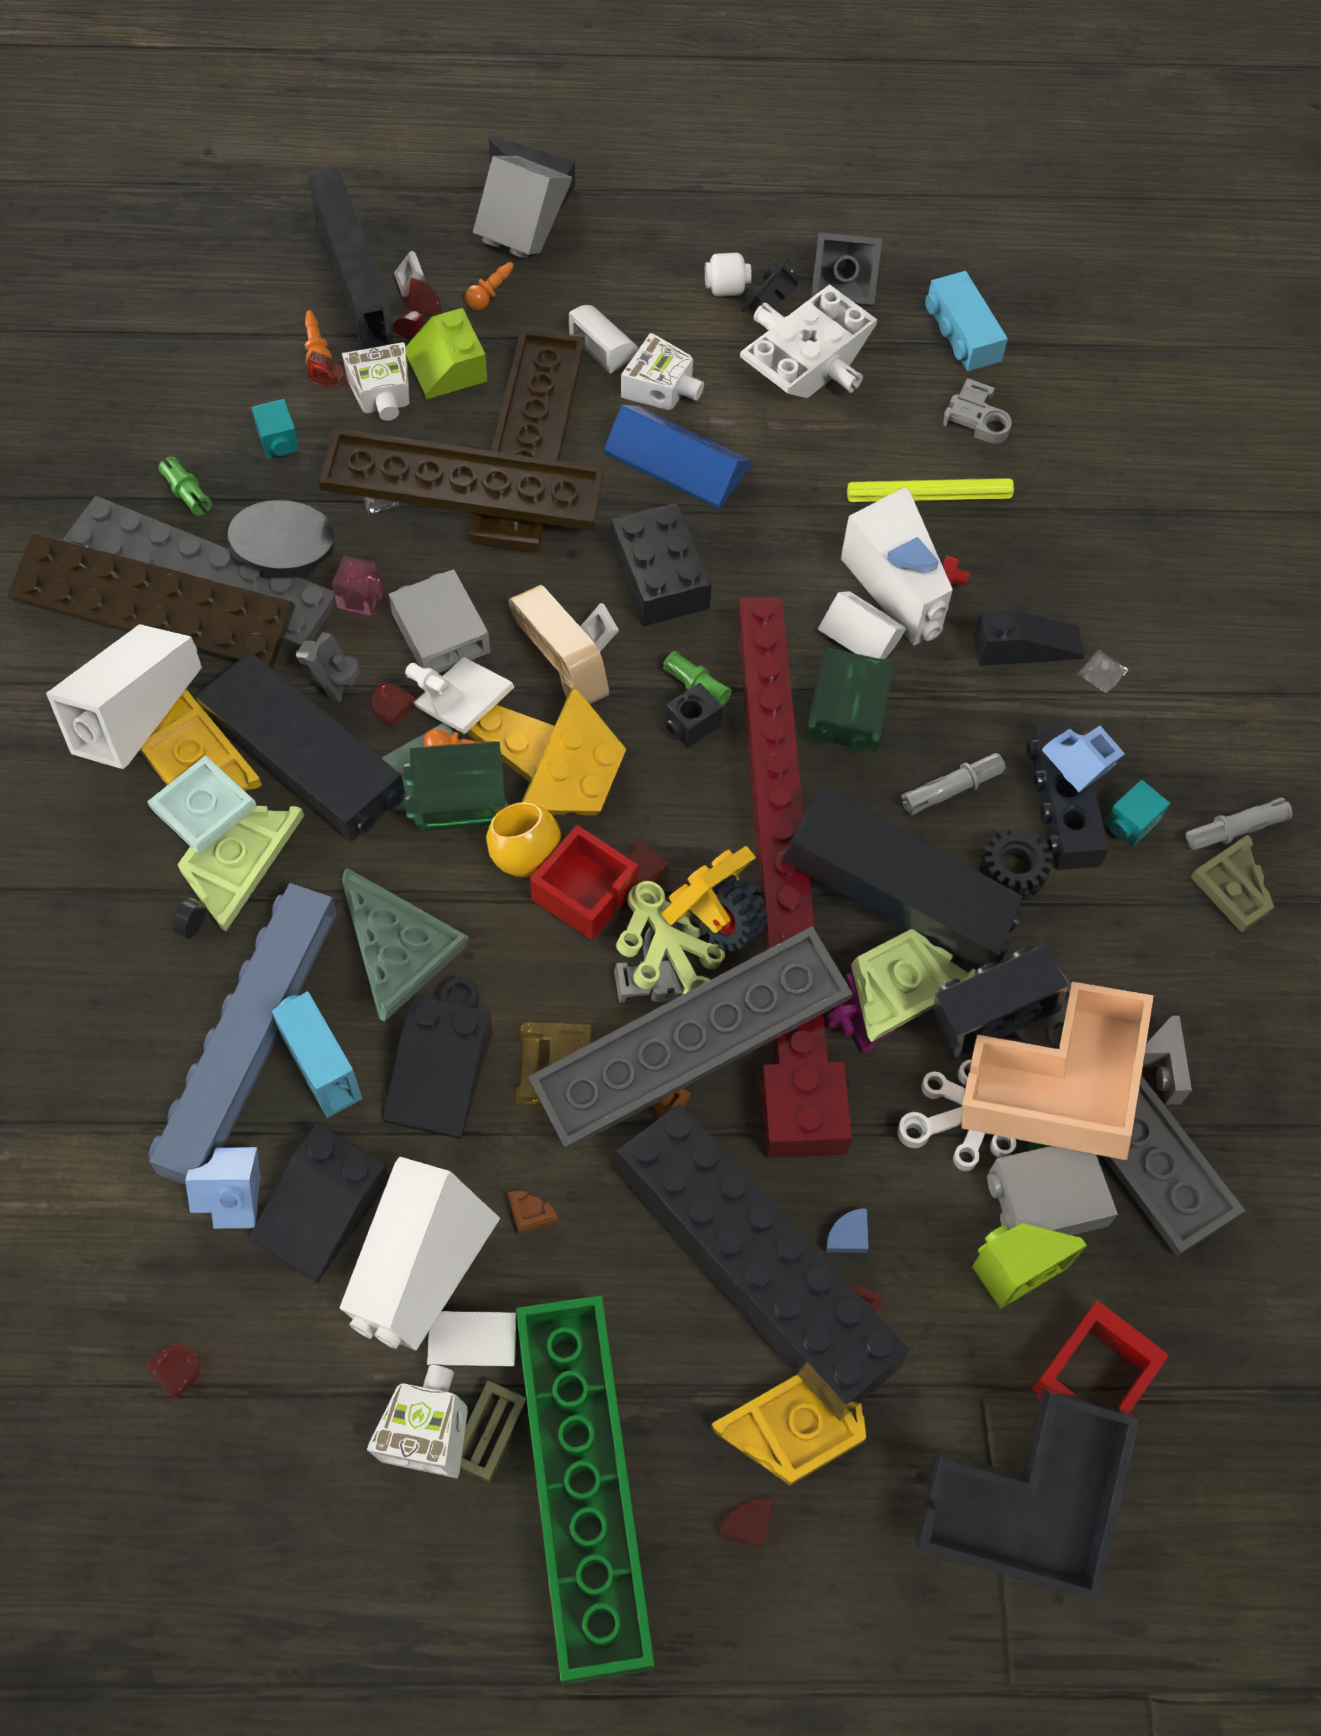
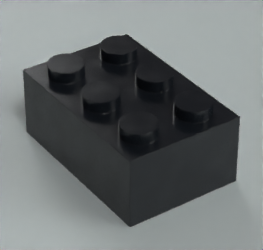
M677 503L611 520V546L643 626L710 609L712 584Z
M1045 944L1035 949L1032 946L1024 947L1012 954L1009 961L997 965L995 962L986 964L974 973L975 976L962 982L960 979H953L938 989L939 992L935 993L932 1020L953 1060L974 1051L977 1035L1001 1039L1060 1012L1068 984Z

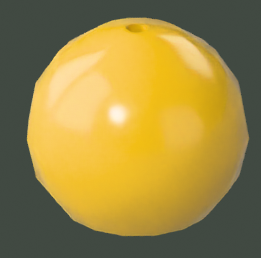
M528 802L516 803L499 811L492 819L486 835L489 856L503 872L520 878L532 877L562 842L560 828L553 815L545 808Z

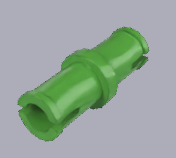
M172 456L166 458L172 466L171 469L162 460L159 464V472L171 484V490L174 495L179 499H183L194 515L200 516L205 514L198 506L199 503L208 512L212 502L200 489L197 478L193 474L187 473L177 458Z
M677 651L671 652L665 659L663 670L683 682L687 690L701 683L722 706L727 703L732 690L710 676L708 669L703 666L697 667Z

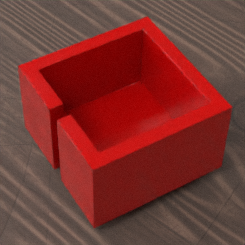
M576 825L530 879L531 899L593 941L613 917V908L619 910L627 900L632 887L638 884L639 865Z

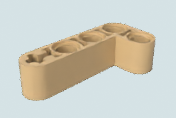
M538 585L508 600L511 613L517 624L558 670L566 698L573 688L578 690L589 704L609 695L604 663L599 649L544 586Z

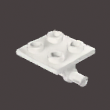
M465 657L458 661L443 676L431 668L424 669L416 663L409 664L405 672L408 678L417 681L418 686L425 690V693L414 702L415 706L463 734L471 729L514 688L511 681Z

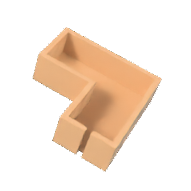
M1072 982L1059 1049L977 1035L962 1103L961 1128L1127 1160L1153 995Z

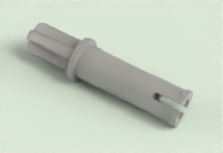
M994 753L970 765L965 762L961 764L959 770L902 794L903 806L907 813L912 816L962 791L978 789L979 783L1001 774L1006 768L1005 762L998 753Z
M1281 797L1272 802L1255 806L1227 817L1219 815L1214 818L1213 823L1188 831L1186 839L1189 847L1193 850L1217 842L1229 844L1235 837L1290 820L1292 818V808L1289 802H1285V799Z

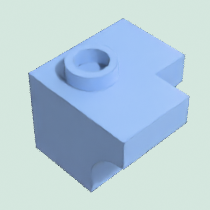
M1098 726L1086 735H1079L1068 729L1042 749L1063 773L1065 779L1078 792L1106 774L1125 754L1101 726Z
M257 1147L215 1148L210 1162L196 1169H188L185 1182L190 1213H211L214 1229L254 1228L258 1219L257 1201L261 1181Z

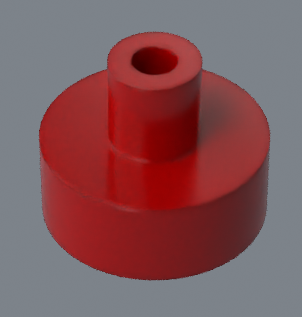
M946 555L943 569L951 587L952 583L966 586L970 572L957 569L959 558Z

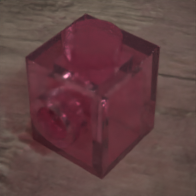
M343 556L332 582L337 608L371 616L377 599H380L384 588V580L380 578L376 562Z

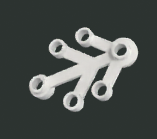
M972 1060L964 1061L958 1071V1079L965 1086L967 1085L968 1077L965 1075L964 1070L971 1069ZM939 1072L928 1073L921 1085L922 1092L928 1098L937 1099L943 1096L960 1105L963 1103L966 1088L946 1080L945 1076ZM931 1080L937 1081L941 1085V1089L932 1090L927 1082ZM962 1107L929 1118L918 1112L906 1114L898 1126L897 1134L899 1140L909 1148L922 1147L927 1143L930 1135L962 1125ZM915 1128L919 1131L920 1137L916 1139L911 1138L907 1135L906 1130ZM973 1130L968 1131L963 1144L957 1147L953 1155V1163L958 1169L970 1171L976 1166L979 1160L978 1149L985 1133ZM994 1135L990 1142V1151L997 1158L1010 1156L1016 1148V1139ZM1000 1139L1005 1140L1009 1144L1010 1149H1000L996 1141ZM959 1153H969L973 1161L969 1163L962 1161Z

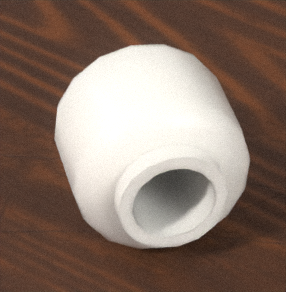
M740 253L714 254L710 262L705 263L706 289H711L713 295L717 297L739 296L743 293L745 284H751V265L744 263V258Z

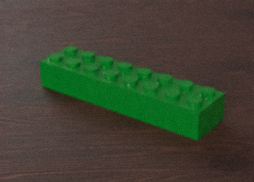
M602 1295L516 1308L562 1685L652 1671L654 1669V1659Z

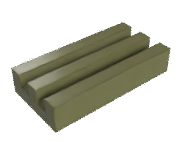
M487 1381L465 1427L460 1469L473 1476L476 1475L488 1483L491 1482L527 1404L526 1397L491 1381ZM493 1394L499 1396L498 1403L471 1460L464 1459V1455ZM510 1401L514 1403L513 1409L486 1467L483 1468L479 1464Z

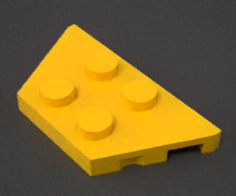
M574 688L567 697L521 803L536 804L551 812L552 815H566L572 812L578 815L596 816L602 809L626 748L581 693Z
M185 689L140 749L142 755L167 786L204 756L210 758L244 791L262 786L258 775L187 689Z
M798 1375L711 1424V1428L716 1435L788 1485L799 1481L866 1440L865 1420L862 1415L861 1403L839 1421Z

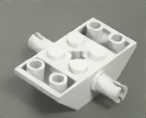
M828 285L787 317H783L767 303H763L762 306L758 307L754 314V320L769 331L740 352L742 359L788 394L808 398L831 379H834L846 388L849 393L858 388L862 382L863 375L849 365L853 362L876 326V318L831 285Z

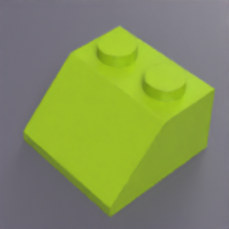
M463 308L432 316L405 347L407 360L426 400L488 382L485 352Z
M1020 1223L1010 1230L1007 1225H1003L986 1236L985 1240L987 1243L977 1250L980 1255L972 1268L1001 1310L1067 1270L1087 1245L1082 1238L1025 1223Z

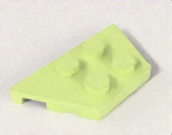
M257 806L255 810L202 853L197 854L190 847L178 863L180 872L202 903L206 905L207 910L222 930L227 931L304 817L301 808L290 806V811H268L267 806Z
M913 929L858 956L851 964L868 1038L873 1042L934 1007L935 993L939 992L938 989L943 984L953 979H960L962 982L975 976L976 970L972 969L968 973L950 961L953 956L941 947L932 945L927 938Z

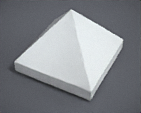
M410 251L394 272L399 289L404 297H407L425 281L415 252Z
M602 603L597 606L580 626L596 644L600 652L619 631L607 608Z

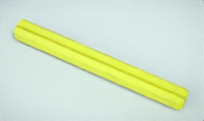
M1010 478L850 482L847 487L849 502H877L904 487L910 491L914 501L1010 499L1014 492L1013 480Z

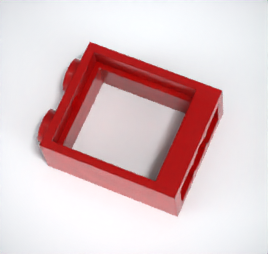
M1096 1301L1078 1323L1032 1390L1039 1395V1402L1043 1387L1077 1396L1055 1378L1087 1333L1090 1332L1141 1371L1116 1407L1131 1412L1169 1354L1099 1301Z

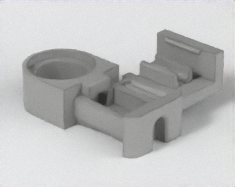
M967 378L959 397L958 394L952 396L949 407L945 411L943 425L946 427L949 420L975 429V438L997 444L1007 439L1012 421L1007 412L984 403L985 400H992L994 387ZM990 421H999L1004 425V430L994 432L988 429L986 424Z
M652 927L647 930L642 944L644 960L651 944L650 939L655 934ZM665 952L658 968L660 977L654 987L650 989H642L634 982L633 976L638 966L628 967L627 962L616 964L614 974L619 1003H625L626 997L650 995V991H653L651 1000L654 1002L672 1001L683 995L685 988L681 987L680 978ZM624 970L627 972L629 986H626ZM641 972L644 977L652 979L648 973Z

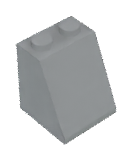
M493 156L473 233L483 236L482 241L486 244L500 247L503 244L510 247V253L519 257L528 258L530 254L540 253L571 184L572 177L519 156Z

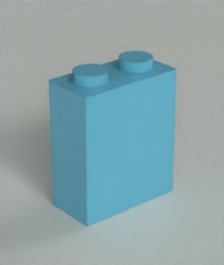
M308 991L300 996L293 995L287 997L277 1008L271 1010L286 1047L326 1118L362 1100L354 1071Z

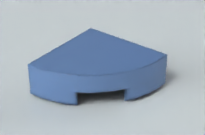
M919 537L889 551L887 560L897 568L902 569L905 567L919 570L920 573L936 570L939 563Z
M867 1209L851 1211L834 1224L826 1242V1253H867L869 1249Z

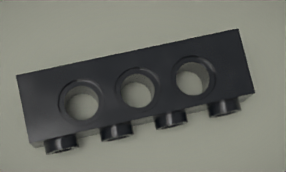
M1079 721L1036 724L1031 738L1026 740V755L1028 760H1033L1035 769L1032 776L1033 788L1035 792H1040V820L1042 824L1047 825L1048 829L1046 843L1049 848L1047 852H1052L1056 870L1100 867L1109 847L1094 783L1078 792L1042 751L1050 741L1068 729L1082 735ZM1059 793H1064V794L1068 795L1069 797H1064V796L1060 795ZM1066 825L1074 826L1077 830H1072Z

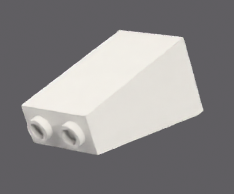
M904 487L848 517L841 560L885 613L907 627L904 636L915 646L924 640H933L941 633L953 589L911 493ZM919 537L939 561L936 570L926 573H920L919 570L905 567L900 569L887 560L888 552Z
M139 624L46 694L71 754L124 769L182 695L202 666L192 637Z
M399 1157L392 1169L340 1309L353 1319L349 1325L369 1339L374 1335L378 1340L393 1349H397L399 1344L417 1350L500 1220V1217L452 1172Z

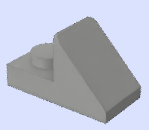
M1171 1016L1146 1043L1142 1068H1158L1156 1082L1159 1091L1164 1093L1165 1105L1182 1104L1192 1091L1180 1016Z

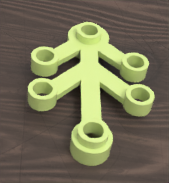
M643 881L633 886L627 897L628 905L632 909L633 915L627 930L622 932L616 943L617 950L626 957H633L638 953L643 943L640 934L647 919L655 932L644 962L638 966L634 973L633 979L636 985L642 989L654 987L660 977L658 968L664 952L667 954L685 988L683 994L710 981L707 977L696 975L682 950L684 949L699 956L700 963L707 969H717L725 958V951L718 948V944L706 943L698 939L702 935L700 929L704 926L702 923L697 924L699 928L690 923H696V915L691 912L677 921L682 924L683 932L669 926L668 922L661 915L672 904L665 901L663 889L651 881ZM624 940L631 941L634 946L627 945ZM707 953L715 955L717 959H712ZM641 972L648 973L652 979L644 977Z

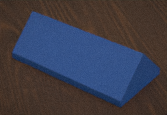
M621 405L604 448V454L718 510L752 466L751 459L636 405Z

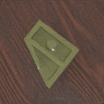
M1246 835L1196 869L1191 876L1193 881L1241 933L1269 915L1274 908L1270 893L1264 886V875L1261 866L1255 864L1251 852L1253 842L1249 835Z

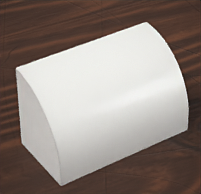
M583 305L569 312V335L585 337L584 350L610 374L630 362L639 350L635 343L594 306Z
M850 591L837 594L818 630L874 666L879 665L891 653L907 627Z
M441 1311L429 1330L427 1365L515 1366L518 1337L517 1314Z

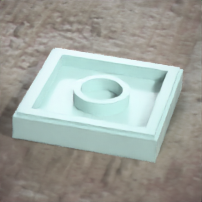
M204 756L147 801L149 807L197 854L202 853L257 808L255 800L207 756Z

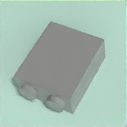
M454 569L445 573L435 574L429 579L411 586H403L397 591L389 593L392 615L420 667L424 669L431 668L440 673L452 668L463 657L473 660L490 653L489 633Z
M1049 1146L998 1158L989 1171L990 1174L987 1176L990 1193L993 1198L999 1199L1003 1211L1000 1214L1001 1225H1007L1009 1230L1020 1223H1025L1068 1235H1075L1108 1227L1118 1215L1096 1154Z

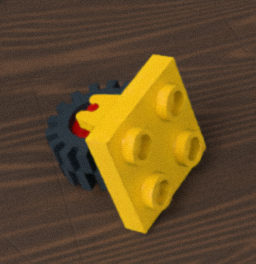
M747 846L734 854L729 849L711 863L713 868L708 869L704 865L689 876L687 880L691 885L684 884L671 894L669 899L672 904L661 915L671 926L693 912L696 915V924L702 923L704 926L700 929L703 936L709 933L710 938L708 941L711 944L719 942L718 948L722 950L728 948L729 951L742 948L764 931L763 927L767 925V920L763 918L767 915V909L760 908V904L764 902L762 896L756 898L753 893L757 889L753 885L747 888V880L739 879L737 876L756 857Z

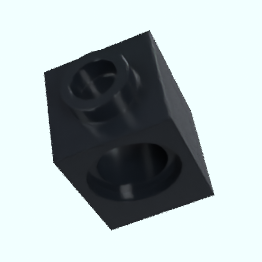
M698 683L666 704L665 728L673 739H679L688 749L721 726L723 706L701 683ZM686 716H694L696 718L688 719Z

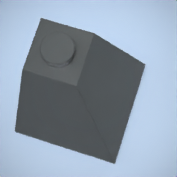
M819 232L811 298L828 285H831L854 303L874 305L882 239Z

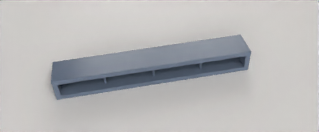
M289 883L284 895L280 894L276 898L272 909L273 917L268 926L260 930L256 939V950L251 960H246L243 963L238 977L239 984L234 994H229L224 1000L221 1009L222 1017L216 1029L212 1028L208 1032L204 1041L205 1051L199 1063H194L189 1069L186 1077V1088L181 1098L176 1099L172 1103L167 1116L168 1124L162 1136L158 1135L151 1144L149 1163L157 1175L186 1185L185 1180L188 1169H196L206 1165L212 1159L215 1148L224 1147L280 1032L271 1010L277 1008L287 997L298 995L337 916L332 897Z

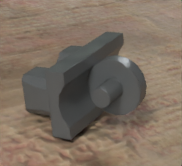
M323 632L317 642L305 640L296 653L299 662L309 666L312 670L311 681L314 686L324 689L332 702L340 703L343 698L344 688L346 686H353L361 671L357 660L351 656H345L330 633Z

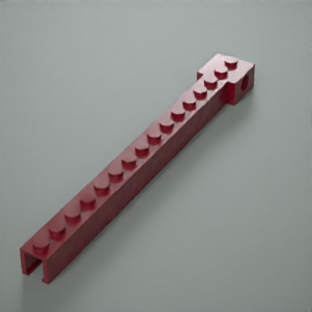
M782 597L739 599L737 618L760 896L764 900L761 908L767 909V915L763 917L767 920V925L763 927L765 951L812 926L815 930L810 876L781 860L803 817ZM821 1014L772 1041L774 1064L763 1065L760 1080L766 1158L846 1155L849 1149L852 1134L844 1062H828L824 1017Z

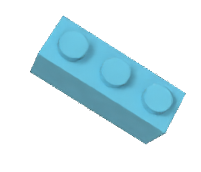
M963 271L931 280L929 294L926 296V307L928 312L933 314L937 320L941 334L947 337L952 345L956 359L961 360L967 371L1002 362L1008 338L967 272Z

